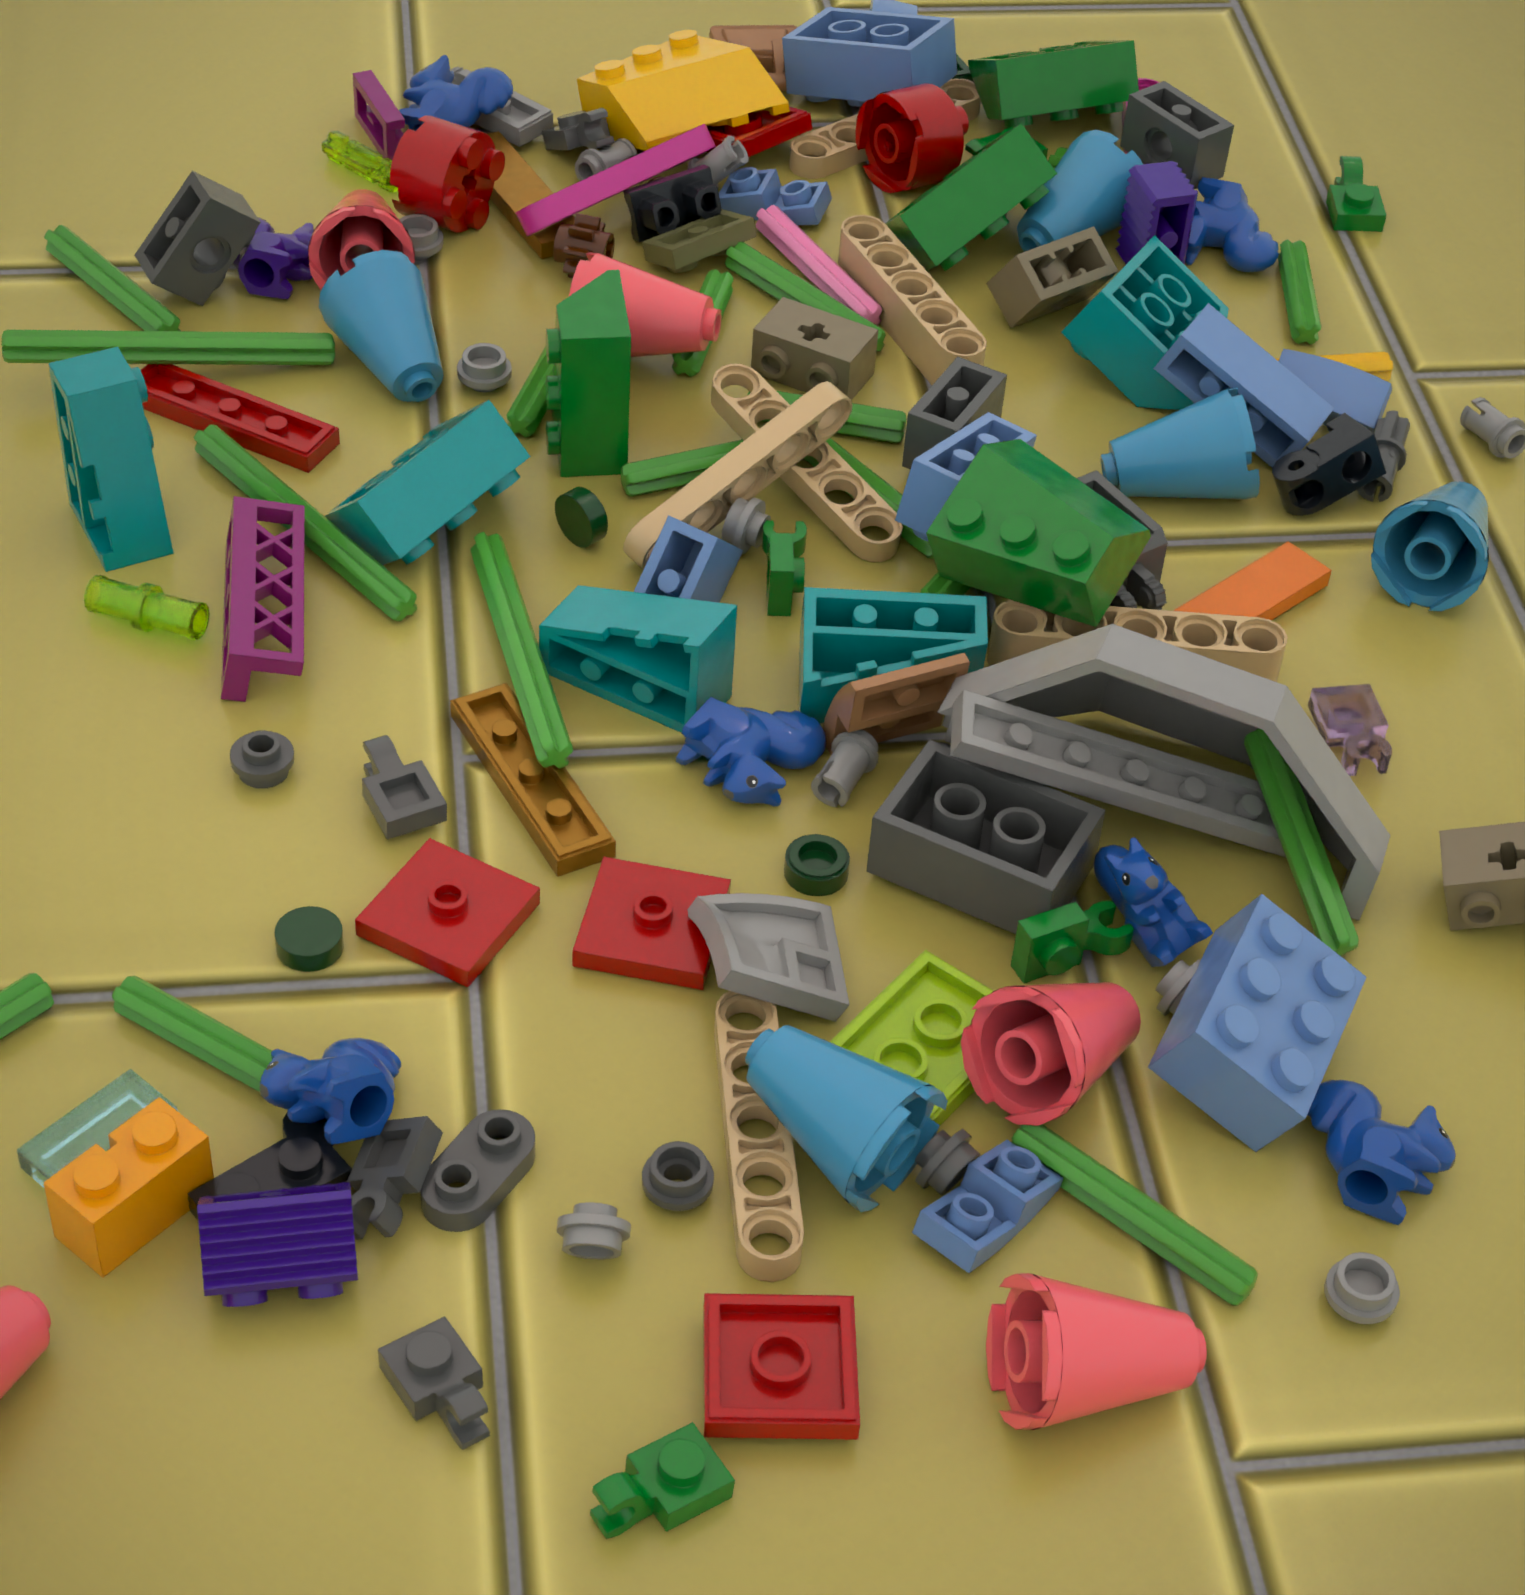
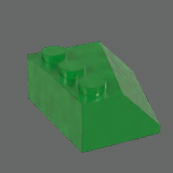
M1134 40L1076 42L1074 45L1040 48L1038 52H1014L968 60L969 71L987 118L1004 120V128H1013L1020 123L1023 126L1032 125V115L1049 113L1050 121L1074 119L1079 117V108L1095 106V114L1124 111L1123 102L1128 101L1129 94L1139 91Z
M1022 123L987 143L975 153L976 155L947 174L942 182L931 187L885 223L926 271L939 264L944 271L948 270L969 254V251L964 246L978 234L984 240H987L1005 227L1009 220L1004 214L1020 203L1024 210H1026L1050 192L1045 183L1057 175V172Z
M607 270L557 304L555 328L546 329L548 364H553V375L546 376L547 409L551 410L553 421H546V446L548 455H558L561 477L620 475L621 467L628 463L631 333L620 271Z
M1021 439L983 444L926 532L940 577L1093 627H1097L1151 538L1150 530Z

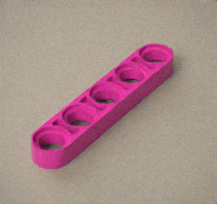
M702 124L517 211L516 215L526 235L530 236L623 192V190L636 186L711 150L716 145L706 124Z

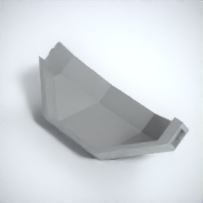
M1110 624L956 677L938 710V713L945 715L942 726L948 728L945 736V741L951 743L953 703L963 690L1051 717L1100 711L1247 764L1252 769V764L1244 746V738L1257 728L1264 730L1297 776L1304 795L1308 796V807L1322 843L1347 869L1341 893L1350 917L1360 920L1380 874L1391 835L1286 685L1115 624Z

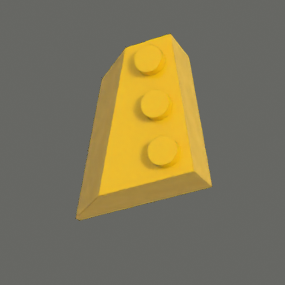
M680 30L671 33L669 41L659 45L637 47L632 50V56L623 60H608L598 63L594 67V72L577 78L582 111L588 112L598 108L606 109L608 117L605 118L610 136H613L614 141L625 138L635 148L644 151L702 124L707 126L729 125L736 127L749 123L748 113L766 110L775 116L790 111L787 99L750 47L698 36L695 30Z

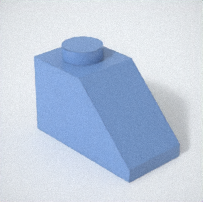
M668 515L634 592L720 602L743 550Z

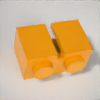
M160 1097L108 1134L110 1149L105 1151L96 1143L43 1182L54 1237L102 1278L190 1211L187 1193L214 1178L209 1136Z

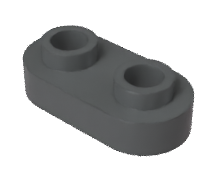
M500 1109L484 1112L471 1120L429 1167L420 1190L421 1209L425 1218L435 1227L450 1232L467 1231L482 1224L534 1164L535 1131L531 1123L521 1114ZM454 1182L466 1184L458 1188L448 1186Z

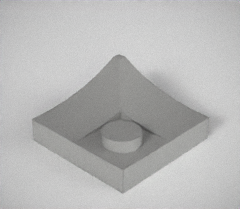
M735 893L697 896L687 909L688 917L699 928L710 951L718 988L835 1022L850 1005L831 906L787 896Z

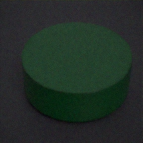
M575 487L556 499L555 514L558 524L565 536L574 545L586 548L606 536L608 531L607 515L602 503L591 491L584 487Z
M810 834L799 837L790 843L786 850L784 864L785 879L792 888L806 895L827 896L839 891L847 882L850 863L849 852L840 841L830 836Z
M315 906L296 908L283 915L276 924L274 933L277 956L284 965L291 969L303 972L322 970L334 964L343 952L344 944L341 921L334 913L327 909Z

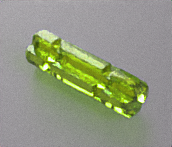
M340 131L329 132L327 139L321 145L322 151L327 154L329 159L340 165L345 164V168L372 183L378 182V186L388 192L398 191V187L390 185L391 159H383L382 154L356 140H349V136Z

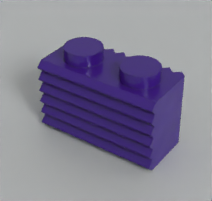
M1167 161L1133 166L1129 170L1131 176L1127 179L1130 185L1125 188L1128 194L1124 196L1127 202L1123 205L1125 211L1121 214L1124 218L1120 222L1123 228L1118 231L1121 235L1117 239L1120 245L1115 249L1125 264H1127L1155 235L1185 265L1198 191L1194 190V185L1190 184V179H1186V174L1182 173V168H1179L1176 162Z
M342 1182L338 1184L222 1194L199 1198L197 1214L204 1296L221 1295L222 1306L242 1307L261 1304L268 1301L267 1290L298 1287V1297L302 1299L332 1297L344 1293L343 1282L358 1280L350 1183Z

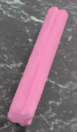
M771 205L766 210L761 208L757 212L756 216L759 219L756 223V228L818 289L877 326L880 324L881 305L778 206Z

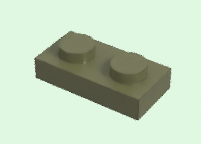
M722 210L720 215L708 219L700 218L675 230L645 240L642 244L647 262L667 267L669 272L680 273L696 268L698 266L697 261L706 257L726 255L725 253L729 246L734 247L738 242L748 241L757 237L754 217Z

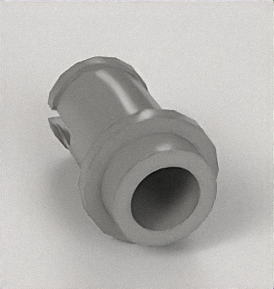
M727 136L721 144L701 159L693 158L688 162V169L700 165L709 166L713 184L718 188V183L740 166H744L749 161V157L739 140L735 141L733 136Z
M625 138L617 139L612 145L599 150L594 148L586 149L581 152L575 163L576 176L579 181H582L631 156L637 155V151L634 145Z
M1482 397L1471 401L1476 408L1482 411L1480 415L1468 405L1464 408L1460 417L1461 425L1488 443L1489 450L1493 455L1500 458H1514L1525 449V423L1521 419L1516 417L1508 418Z
M862 729L850 733L843 732L836 736L832 742V755L820 773L811 782L813 794L826 805L837 807L840 804L841 807L844 806L862 775L872 771L878 763V743L871 734Z

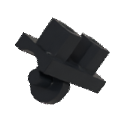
M700 165L666 177H656L650 179L648 183L623 190L624 198L631 214L633 240L638 242L675 230L700 218L708 219L720 215L722 211L718 188L713 184L710 167L706 165Z

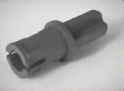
M1388 411L1386 417L1380 418L1377 422L1374 434L1386 474L1357 490L1368 501H1374V496L1379 486H1381L1378 495L1379 502L1388 499L1393 491L1396 473L1405 465L1407 453L1404 446L1410 429V422L1408 418L1399 417L1398 411Z

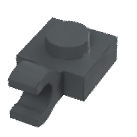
M598 108L588 112L578 111L557 117L559 126L542 130L546 150H571L581 146L600 149L612 145L614 139L613 136H610L605 118L608 117L607 110Z
M388 735L363 742V748L371 762L364 764V771L367 777L362 778V795L387 840L447 821V803L422 760L403 765Z
M445 1316L378 1349L381 1371L415 1421L437 1411L452 1438L462 1450L490 1436L489 1429L480 1418V1416L488 1412V1406L478 1389L483 1387L482 1368Z

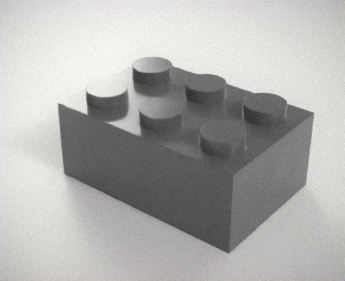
M929 740L872 818L866 872L1016 934L1019 920L1067 905L1072 901L1094 866V857L1098 851L1106 810L1038 782L950 756V747Z

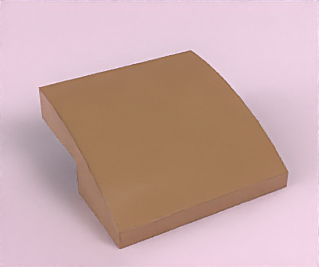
M961 653L852 681L844 685L833 698L823 724V730L826 734V748L829 754L832 755L833 753L831 750L833 740L838 734L843 732L850 733L862 729L871 734L879 743L941 726L943 714L938 713L942 702L955 678L968 673L970 661L966 654Z

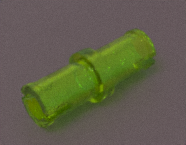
M95 575L89 581L84 594V603L88 611L128 620L133 628L146 632L157 628L186 636L187 639L199 640L204 635L209 623L210 612L206 603L193 602L164 594L160 586L146 582L138 587L109 579L107 576Z

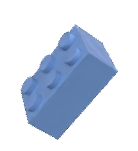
M827 7L782 38L787 94L804 95L806 100L811 102L842 99L847 100L851 106H862L866 100L873 99L882 92L924 83L933 84L940 88L957 75L954 18Z
M1261 894L1215 930L1148 1068L1249 1148L1257 1152L1306 1119L1367 977L1298 923L1293 917Z

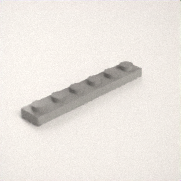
M963 690L953 703L950 756L1286 857L1257 780L967 690Z

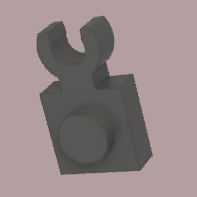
M428 1116L387 1120L380 1135L364 1139L347 1180L357 1191L351 1196L356 1240L363 1239L369 1223L384 1237H392L398 1230L403 1217L402 1208L399 1205L402 1195L420 1193L443 1134Z

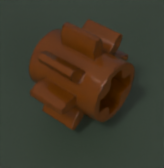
M577 213L574 225L562 223L559 226L554 241L553 258L555 262L564 264L563 273L568 274L569 278H573L580 259L588 260L586 255L588 252L600 253L613 258L615 247L614 234L604 232L605 223L600 222L601 218Z

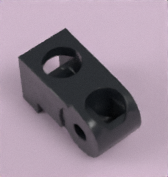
M1343 413L1326 424L1329 433L1307 445L1306 449L1291 452L1276 461L1272 468V474L1286 512L1297 516L1313 514L1386 474L1375 434L1346 413Z

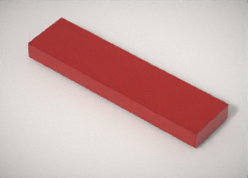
M147 364L141 369L148 392V401L142 403L143 409L196 430L204 431L209 425H217L243 448L309 473L340 444L338 427L176 365Z

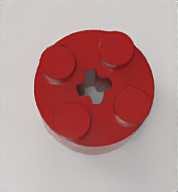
M924 83L877 94L873 99L866 100L861 106L856 120L855 136L857 149H865L870 163L863 165V168L873 184L887 193L902 192L940 183L947 174L961 163L964 148L963 135L968 131L969 121L965 110L961 106H955L950 97L941 88L933 84Z
M431 115L419 118L418 120L424 124L417 131L407 129L398 143L392 160L390 185L398 187L399 201L392 199L394 208L405 216L423 214L436 220L438 227L456 233L464 232L469 228L481 229L489 216L488 201L494 187V182L500 178L505 167L504 153L495 149L491 137L484 132Z

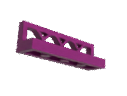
M233 497L225 553L221 699L246 702L251 671L294 676L302 675L304 665V505ZM257 521L290 525V529L274 536L259 525ZM273 556L285 565L287 569L273 575L259 562ZM273 595L287 608L273 615L260 605L258 601ZM272 635L289 649V653L255 649L254 643Z

